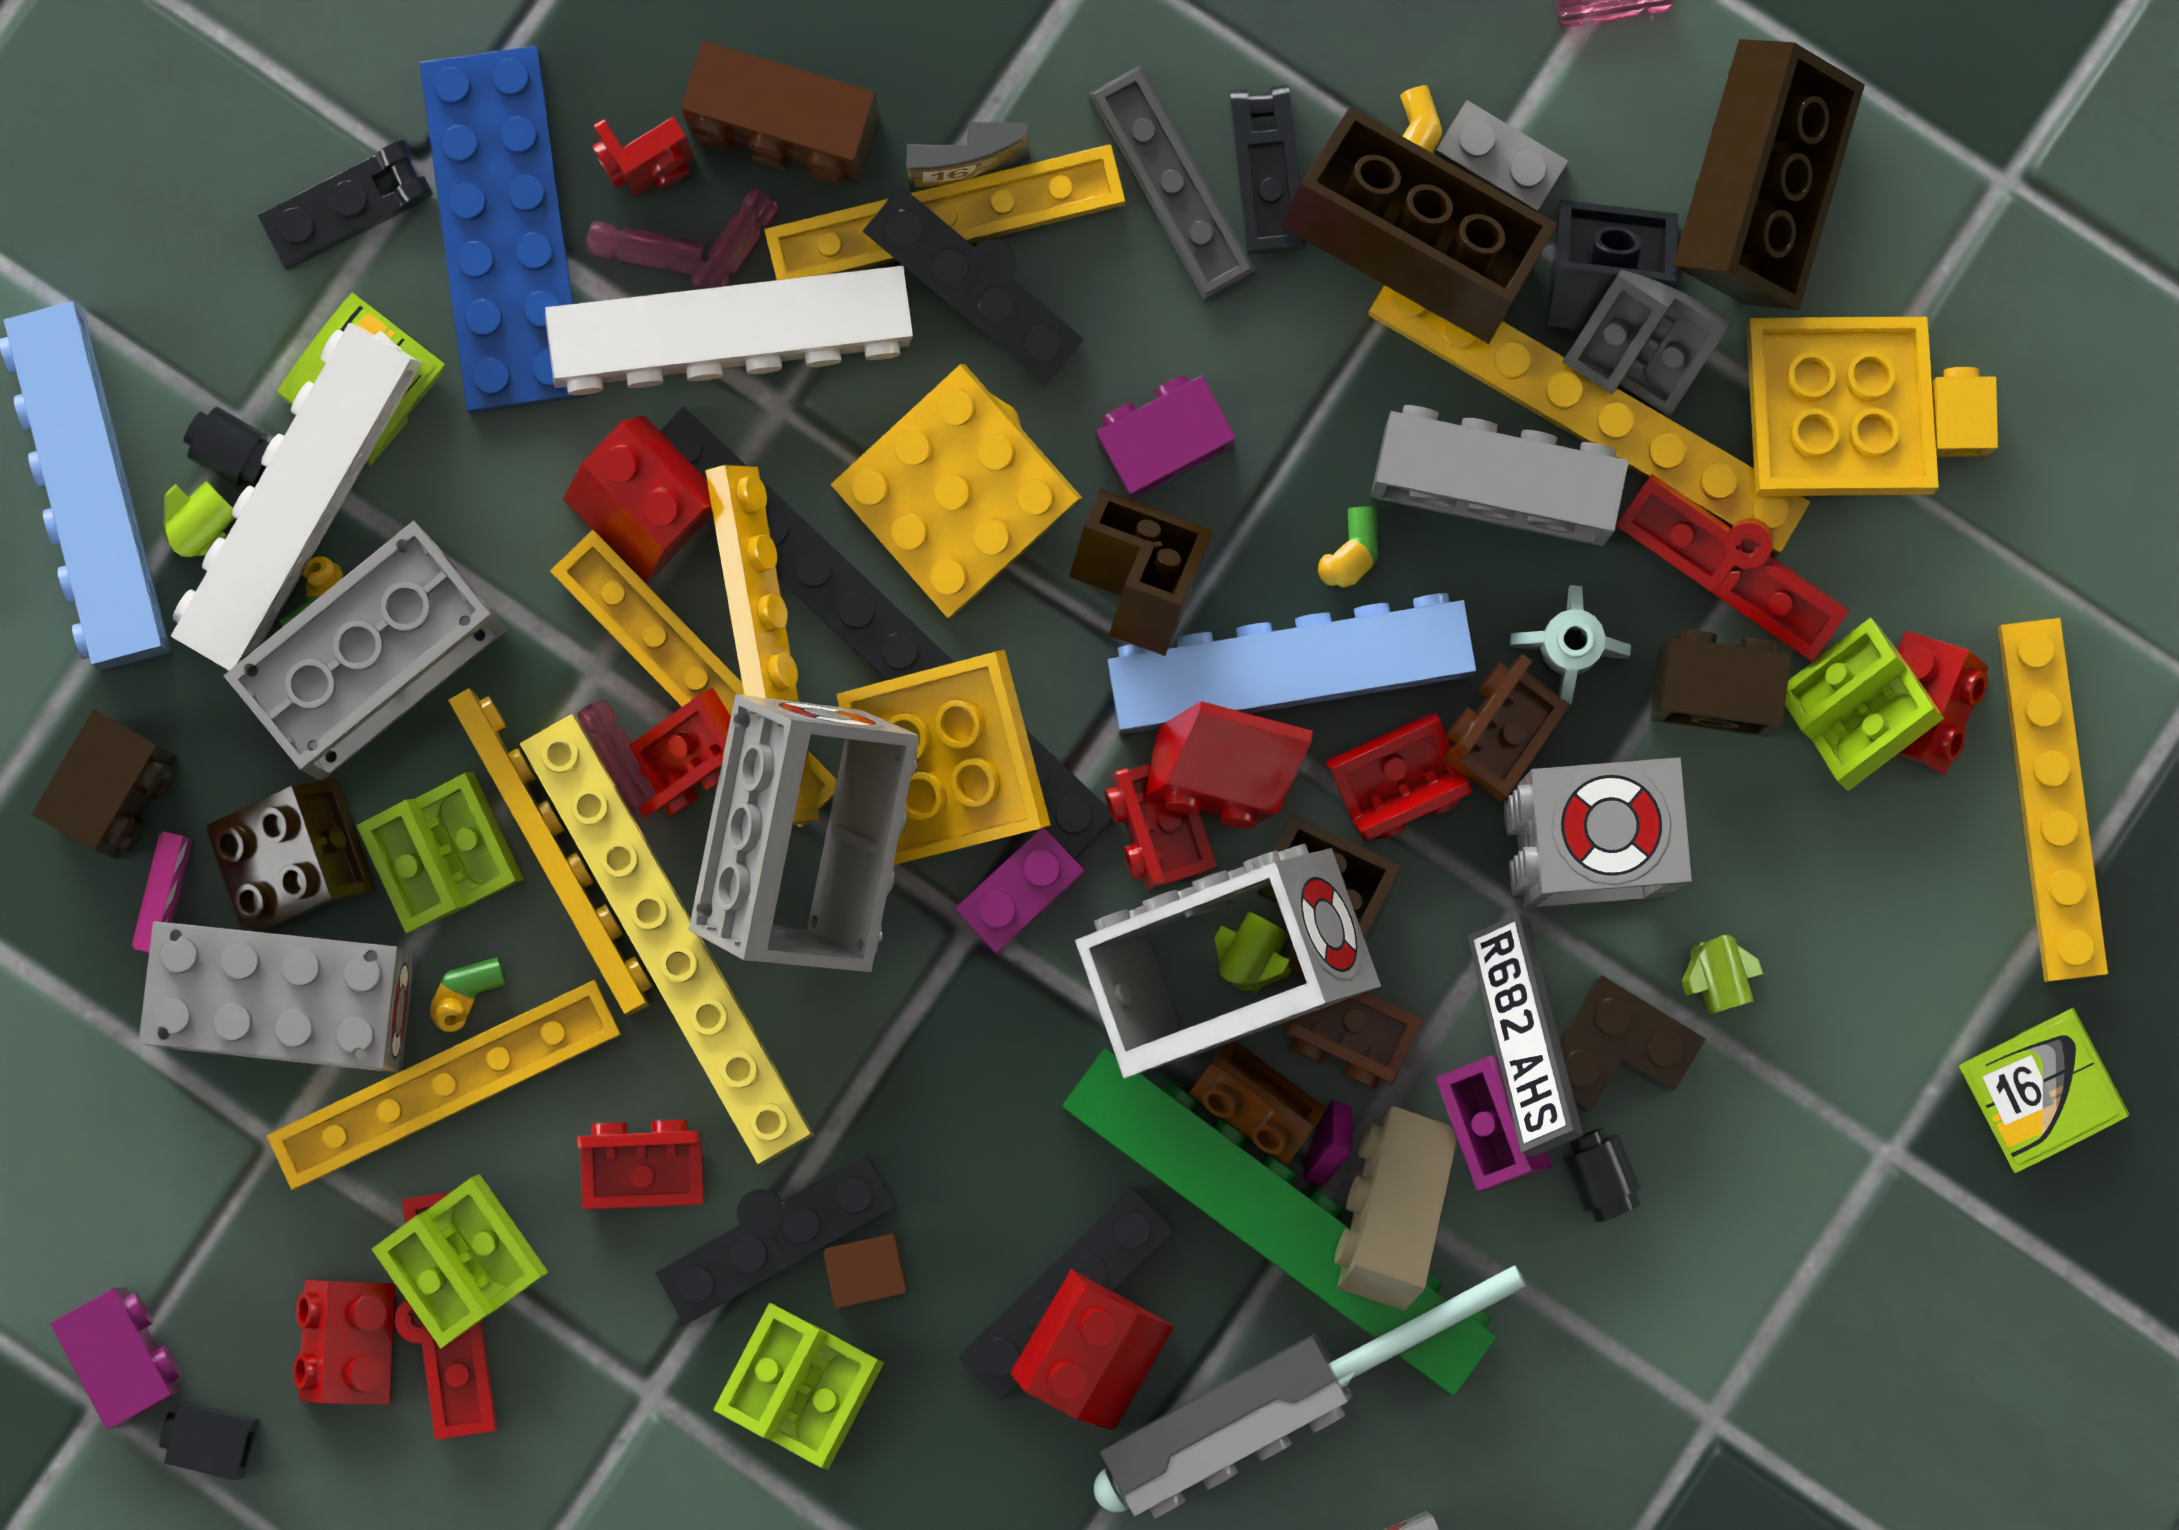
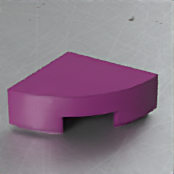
M1332 1100L1315 1130L1308 1150L1304 1180L1323 1186L1352 1153L1353 1112L1351 1106Z

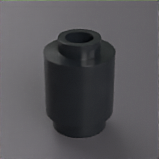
M219 407L213 408L208 415L200 411L190 423L183 442L190 446L187 455L188 459L237 486L245 483L255 488L266 469L261 464L262 457L270 444L267 441L268 435Z
M1598 1128L1569 1141L1573 1151L1567 1153L1562 1158L1584 1211L1591 1210L1596 1222L1617 1217L1640 1205L1636 1191L1640 1189V1185L1618 1134L1606 1137L1603 1128Z

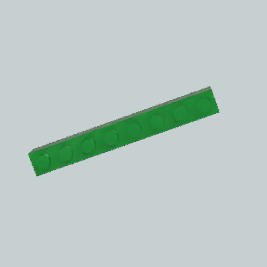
M1106 1048L1102 1050L1063 1103L1062 1108L1374 1339L1447 1301L1437 1293L1443 1283L1429 1272L1425 1289L1406 1311L1338 1289L1337 1285L1342 1266L1334 1263V1257L1342 1233L1345 1229L1350 1230L1349 1227L1339 1221L1345 1210L1318 1190H1315L1310 1199L1290 1185L1296 1174L1269 1154L1260 1163L1241 1149L1248 1139L1222 1119L1218 1118L1214 1125L1210 1126L1193 1113L1199 1103L1170 1082L1163 1091L1144 1077L1148 1071L1123 1078L1116 1055ZM1480 1311L1397 1356L1447 1393L1454 1396L1497 1338L1485 1329L1492 1319Z

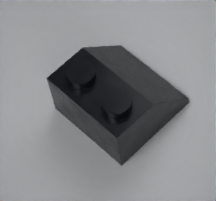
M1560 200L1549 287L1548 326L1562 327L1572 332H1582L1621 270L1645 276L1676 289L1677 268L1673 267L1678 247V214Z

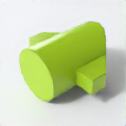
M207 481L190 497L175 484L165 493L163 536L173 551L180 556H206L218 538H227L223 530L235 519L232 517L233 507Z
M1251 912L1247 913L1237 933L1221 925L1214 937L1220 963V975L1242 992L1249 994L1258 992L1263 986L1288 977L1291 969L1287 968L1289 959L1281 956L1280 953L1290 936L1289 933Z
M1721 935L1692 946L1690 951L1691 960L1681 981L1686 996L1702 992L1708 1015L1754 1002L1748 978L1763 974L1759 959L1737 945L1735 938L1731 935Z

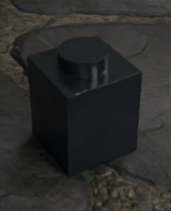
M192 1402L180 1403L177 1413L168 1412L162 1427L159 1446L167 1449L164 1464L231 1480L245 1478L259 1419Z

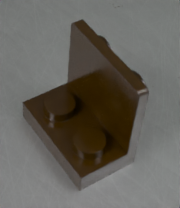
M337 778L290 786L207 826V832L239 924L244 931L263 932L319 906L360 898L376 890Z

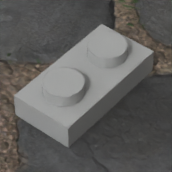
M1468 100L1464 103L1435 151L1436 156L1537 213L1568 163V160Z

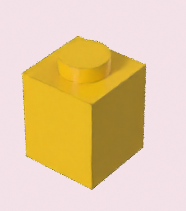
M1975 367L1944 369L1943 377H1936L1932 381L1937 457H1988L1998 448L1996 377H1980L1979 368Z

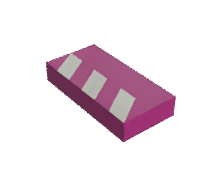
M163 831L162 834H159L132 942L133 949L149 953L153 921L173 923L193 840Z

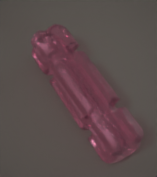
M1556 0L1555 4L1560 26L1572 27L1584 25L1585 19L1590 18L1592 23L1639 16L1641 10H1647L1648 14L1665 12L1671 9L1673 0Z
M752 189L747 193L739 205L740 214L738 216L733 214L707 254L710 257L708 262L702 261L692 275L691 282L697 290L727 286L730 281L727 275L730 271L733 273L737 271L761 234L758 230L760 226L766 227L776 213L777 205L772 198L756 189Z
M599 221L592 222L586 240V249L591 255L611 258L612 254L618 255L620 261L666 269L667 265L673 266L675 272L690 275L698 274L704 252L702 244L698 241L679 238L678 242H673L671 236L629 227H624L623 231H619L614 224Z
M605 700L594 701L577 713V719L586 735L591 734L594 736L595 740L592 742V745L614 784H621L623 789L619 793L628 809L633 812L639 811L637 808L656 796V792L646 776L643 777L639 771L641 766L629 747L631 741L623 727L619 728L614 724L617 717L610 704Z

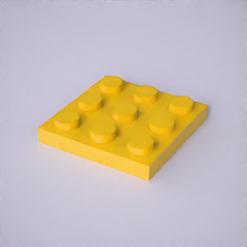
M1927 317L1749 319L1746 325L1756 496L1935 494L1939 484Z
M960 364L830 484L947 618L954 617L1083 499L965 364Z
M1005 649L836 694L839 707L863 710L919 735L918 753L916 756L918 765L910 779L905 804L907 813L906 825L898 838L893 865L1051 825Z

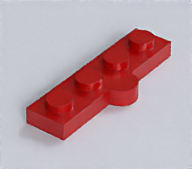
M1654 474L1650 475L1616 524L1619 529L1811 662L1815 660L1849 612V609L1771 556L1774 548V536L1771 529L1764 522L1754 518H1746L1736 522L1730 528Z
M451 1192L402 1199L405 1224L416 1215L428 1210ZM405 1299L395 1312L394 1323L397 1332L403 1339L411 1343L422 1344L435 1440L497 1431L483 1320L440 1349Z

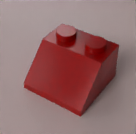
M645 415L621 421L582 462L563 497V500L645 584L649 583L713 516L707 479Z
M1200 701L1157 727L1146 797L1165 801L1164 807L1172 812L1198 814L1200 811L1219 815L1220 822L1229 827L1239 829L1255 828L1257 824L1279 813L1311 744L1313 731Z
M1071 1269L1010 1374L1028 1394L1076 1420L1114 1431L1175 1327L1166 1320Z

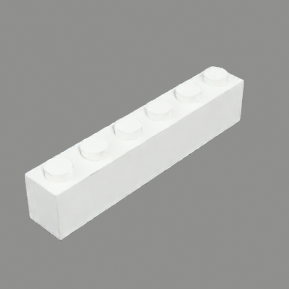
M903 266L545 307V321L554 388L567 387L569 395L598 393L604 390L603 383L627 380L628 388L652 387L662 384L664 375L681 373L687 374L688 381L712 380L723 376V368L746 366L748 374L771 373L782 369V361L805 359L807 367L830 366L841 362V354L864 352L866 360L889 359L901 355L900 348L909 347L913 337Z
M348 323L344 332L339 329L336 330L327 341L320 358L326 364L315 383L313 384L308 381L297 394L291 407V412L296 415L285 436L280 433L277 434L268 445L261 460V464L266 467L255 488L249 485L239 496L232 510V517L237 519L226 539L220 537L213 543L202 564V568L207 573L196 592L192 589L188 590L174 611L172 619L178 624L171 637L227 670H231L263 644L303 574L306 563L311 560L423 363L363 327Z

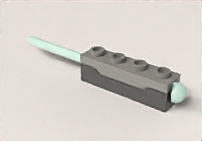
M1514 1265L1336 1360H1333L1319 1332L1312 1334L1104 1447L1100 1454L1108 1468L1103 1469L1098 1474L1094 1483V1495L1097 1502L1104 1509L1111 1512H1123L1130 1508L1134 1517L1148 1509L1154 1518L1169 1512L1186 1502L1181 1491L1203 1481L1206 1489L1209 1490L1238 1474L1239 1471L1234 1463L1256 1452L1259 1460L1263 1461L1292 1445L1287 1434L1309 1423L1313 1433L1343 1418L1345 1413L1341 1405L1347 1403L1353 1396L1347 1386L1352 1378L1525 1288L1526 1284L1522 1275Z

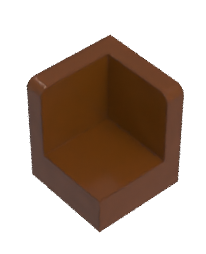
M896 1233L833 1246L824 1250V1259L835 1309L909 1293Z

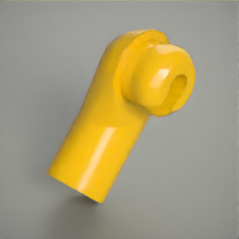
M1422 85L1400 94L1410 124L1403 137L1434 154L1443 137L1442 126L1428 85Z

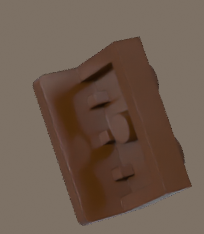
M1523 654L1508 667L1499 662L1492 669L1479 688V691L1486 698L1476 712L1466 708L1447 734V737L1454 744L1442 759L1499 802L1503 801L1512 791L1570 706L1568 702L1560 699V696L1526 672L1532 661Z
M1365 992L1288 1021L1282 1034L1293 1038L1289 1047L1290 1050L1322 1064L1325 1056L1329 1055L1348 1065L1344 1072L1345 1076L1377 1090L1380 1081L1389 1085L1394 1084L1399 1073L1398 1071L1423 1019Z
M1236 1041L1224 1045L1189 1093L1190 1096L1204 1105L1212 1114L1226 1121L1253 1141L1261 1150L1269 1153L1285 1166H1287L1327 1110L1325 1106Z

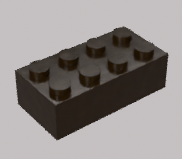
M1739 39L1717 117L1712 127L1700 175L1695 185V192L1683 233L1679 240L1673 267L1744 305L1800 310L1865 84L1795 42Z
M1349 107L1301 182L1281 227L1489 344L1531 274L1558 224Z

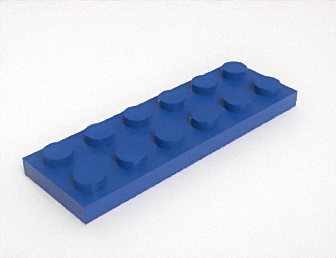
M536 45L420 62L466 411L469 414L586 398L587 395H569L567 387L554 388L545 307L574 304L539 49Z

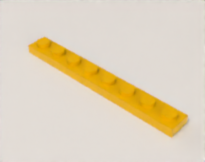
M1385 285L1368 312V316L1581 441L1615 448L1617 450L1615 458L1629 460L1627 468L1646 479L1651 474H1654L1730 528L1736 522L1746 518H1754L1764 522L1771 529L1774 536L1772 553L1777 556L1783 550L1810 504V501L1802 496H1756L1754 468L1623 391L1616 389L1613 394H1610L1563 363L1565 357L1503 321L1491 342L1487 344Z

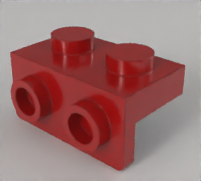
M674 116L623 148L604 119L593 125L600 139L598 143L592 146L598 161L615 188L617 189L626 183L634 197L639 196L657 185L659 190L674 185L689 173L687 165L695 161L687 137Z
M1905 630L1897 651L1929 694L1944 719L1896 756L1921 763L1932 772L1946 775L1951 762L1955 761L1963 750L1966 738L1964 729L1973 706H1977L1981 702L1986 692L1988 665L1968 649Z
M713 688L692 699L625 747L655 795L637 808L644 819L661 809H664L668 817H671L700 799L694 790L702 784L706 792L718 785L731 716Z
M1435 712L1325 761L1350 821L1363 841L1373 838L1377 840L1390 838L1400 833L1406 827L1407 822L1427 813L1434 815L1447 812L1457 806L1462 797L1472 793L1473 790L1467 777L1442 760L1451 748V745Z
M1151 763L1130 770L1125 768L1114 772L1109 778L1112 788L1104 790L1105 800L1113 822L1115 824L1124 823L1131 845L1123 847L1129 872L1134 881L1143 879L1147 892L1217 868L1200 814L1172 812L1164 807L1165 801L1146 797Z
M688 1120L651 1121L652 1133L635 1134L627 1133V1122L591 1124V1135L577 1136V1148L580 1149L582 1209L705 1204L702 1132L688 1131Z
M305 1280L304 1292L300 1294L296 1307L297 1322L299 1327L302 1328L301 1353L297 1355L293 1367L294 1384L299 1389L298 1397L300 1401L330 1404L389 1405L395 1283Z

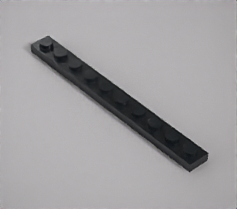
M684 406L660 430L706 479L705 470L723 465L747 466ZM762 481L767 493L765 509L770 538L774 542L777 551V563L775 566L777 578L885 681L954 663L945 652ZM1026 730L1051 824L1044 828L1076 859L1111 823L1112 818L1108 807Z

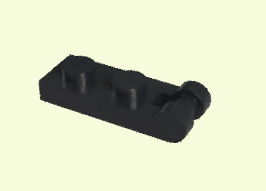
M1289 85L1270 87L1271 93L1248 95L1247 89L1229 91L1247 255L1300 250L1307 247L1306 240L1281 227L1300 186ZM1273 116L1275 130L1252 132L1251 118Z
M406 140L389 144L379 150L374 156L257 214L283 267L287 271L424 202L433 195L424 176L418 177L411 163L414 159V154ZM390 173L397 188L382 197L375 180Z

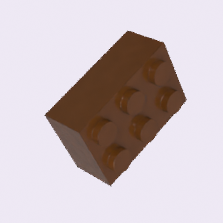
M702 40L681 106L690 133L697 135L696 143L724 153H729L731 146L754 152L752 157L754 161L775 169L786 170L788 163L811 169L809 176L812 179L836 187H843L845 180L860 183L880 119L876 94L873 91Z

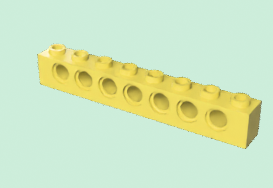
M571 714L521 742V748L757 1164L763 1165L814 1136L703 938L689 931L691 921L689 913L580 721Z

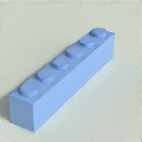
M71 301L4 319L7 337L0 339V350L7 371L9 373L17 372L22 394L14 396L15 409L22 429H31L37 451L28 454L29 464L36 485L38 487L46 486L51 508L43 510V518L51 543L53 545L61 544L66 565L58 567V577L66 601L75 600L80 623L72 625L78 653L81 659L90 658L91 665L102 671L171 653L85 313L77 304Z
M1448 593L1431 594L1414 598V608L1394 612H1390L1389 603L1371 604L1355 608V618L1331 622L1330 613L1310 614L1295 618L1296 628L1272 632L1270 622L1256 623L1236 628L1237 638L1213 641L1212 632L1195 633L1178 637V647L1168 649L1166 656L1133 644L1118 647L1119 657L1108 659V671L1119 735L1155 730L1200 701L1252 714L1473 677L1476 667L1464 600L1450 602Z

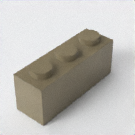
M1391 1106L1377 1124L1371 1122L1368 1124L1362 1136L1358 1152L1359 1157L1366 1159L1363 1174L1355 1178L1346 1205L1347 1210L1354 1212L1350 1230L1345 1229L1342 1233L1334 1257V1263L1342 1266L1337 1285L1338 1289L1406 1311L1423 1292L1426 1286L1457 1143V1136L1453 1126L1395 1106Z

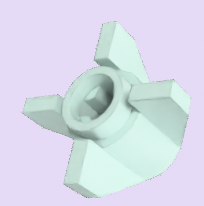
M1570 585L1568 588L1566 611L1560 612L1555 616L1544 631L1511 633L1509 641L1510 648L1540 649L1543 660L1550 669L1561 674L1558 696H1560V699L1568 702L1570 706L1578 674L1584 673L1591 668L1600 656L1628 659L1631 650L1630 644L1605 636L1602 624L1597 618L1584 611L1582 586ZM1568 630L1577 631L1578 640L1586 642L1584 648L1572 650L1566 646L1564 636Z

